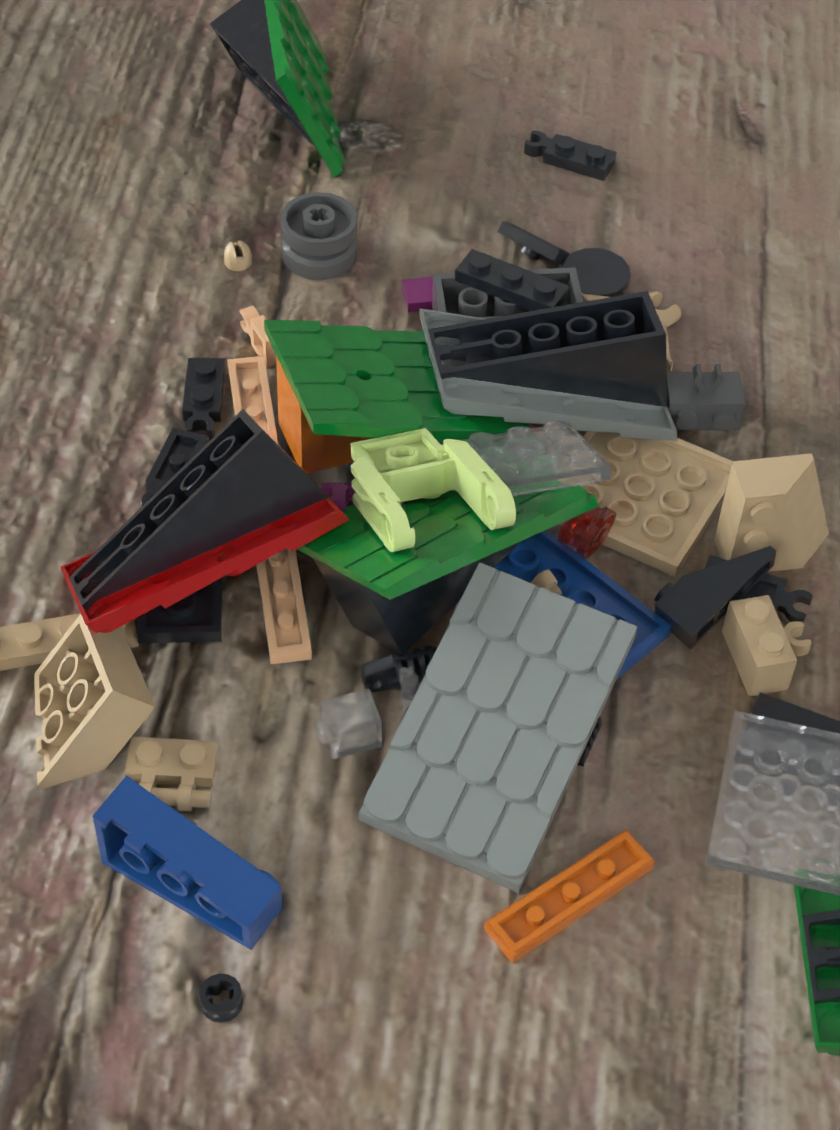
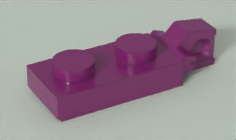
M322 483L321 489L340 510H347V507L354 504L352 496L355 490L352 488V483Z

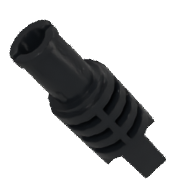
M428 645L424 647L423 651L418 647L414 648L412 653L407 650L400 656L395 652L383 658L362 664L361 678L365 691L367 693L386 690L399 691L403 690L405 685L412 688L416 687L418 682L421 684L437 647Z

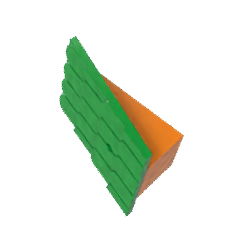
M264 320V330L276 354L278 422L297 464L307 474L353 463L350 443L426 428L438 442H443L445 439L465 441L468 444L533 448L534 438L529 431L528 423L504 422V417L453 414L443 408L423 331H376L366 326L321 325L320 321Z

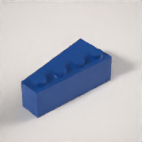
M128 776L120 782L92 816L103 864L250 950L253 949L283 908L281 885L270 873L257 869Z

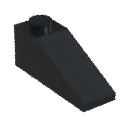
M768 546L684 575L674 585L671 582L667 583L654 599L656 602L655 613L672 625L671 633L688 648L692 649L726 615L729 602L741 600L774 566L777 551Z

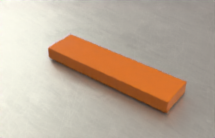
M625 829L487 920L484 930L513 964L654 868L655 860Z

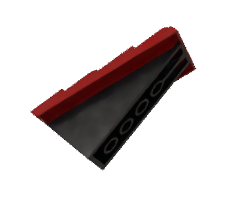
M242 409L97 551L65 564L60 568L85 624L95 633H109L159 605L166 609L226 575L236 576L286 548L294 551L350 519L310 476Z

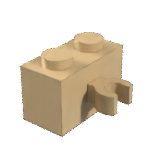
M769 595L730 601L722 629L749 697L759 695L760 692L767 694L788 690L797 663L796 656L808 654L812 644L810 639L796 640L793 638L802 635L804 629L803 622H790L783 629Z

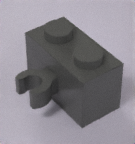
M696 364L692 372H667V408L676 430H739L745 408L740 373L722 372L720 364H715L713 372H702L701 364Z

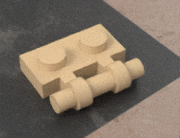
M132 736L126 761L125 777L128 776L136 783H139L140 786L167 805L177 806L178 811L191 812L193 807L210 808L211 791L195 789L196 787L213 788L218 742ZM156 785H177L179 787L178 789L157 788Z

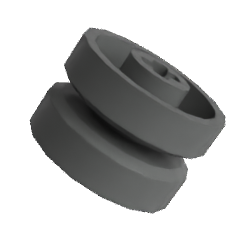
M314 192L294 198L282 209L280 219L282 258L289 270L295 275L312 280L332 279L350 271L357 259V213L351 203L343 197L331 193Z

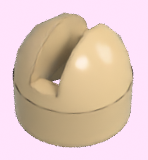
M238 240V243L230 242L225 247L224 264L228 269L242 271L251 266L252 254L247 243Z

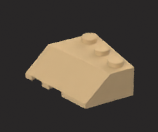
M812 453L733 461L714 538L719 557L730 560L771 546L777 552L774 566L768 572L803 568L829 535Z
M80 614L34 673L35 716L41 717L43 720L42 735L36 739V753L44 755V769L37 772V786L48 788L105 770L141 724L148 720L155 708L122 628H117L109 633H95L85 624Z

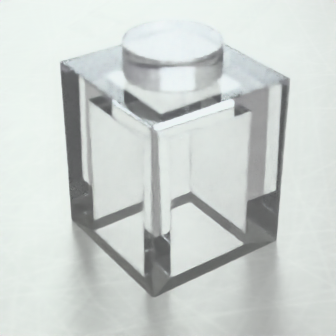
M369 689L319 701L320 719L314 720L315 733L320 745L327 744L332 760L382 747V722Z

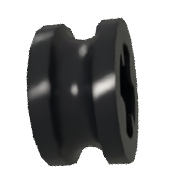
M220 973L210 976L200 986V1005L206 1018L213 1022L223 1023L231 1021L238 1016L242 1010L243 998L240 983L236 978L229 974ZM222 990H227L230 1000L223 999L220 1005H214L212 995L219 996Z

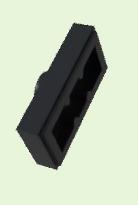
M506 220L505 222L502 221L497 231L522 244L519 251L536 260L539 259L540 255H543L562 265L565 258L570 255L569 252Z

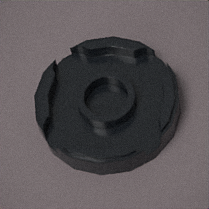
M584 248L571 253L562 264L561 268L576 267L580 289L583 294L607 297L620 296L628 289L631 273L629 265L621 256L609 250Z

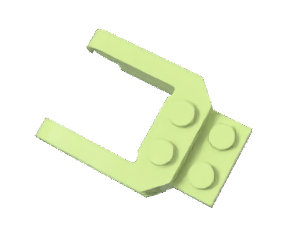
M426 428L350 443L351 458L354 460V463L351 465V473L355 477L352 480V488L355 490L352 496L353 503L390 552L413 548L415 545L414 527L410 528L407 515L401 507L404 502L420 498L434 499L447 491L456 490L490 530L513 526L515 523L516 509L510 489L467 442L445 439L443 441L444 445H441Z

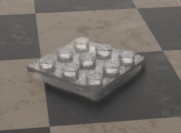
M550 421L544 427L531 429L522 426L512 427L506 433L493 435L486 432L474 433L468 439L460 440L467 442L508 486L512 496L610 480V465L569 423L564 421Z

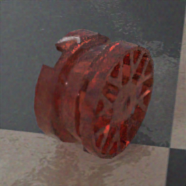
M598 506L563 523L558 535V541L564 545L570 543L576 548L577 554L587 559L597 551L609 534L616 519V512L607 506L604 508Z

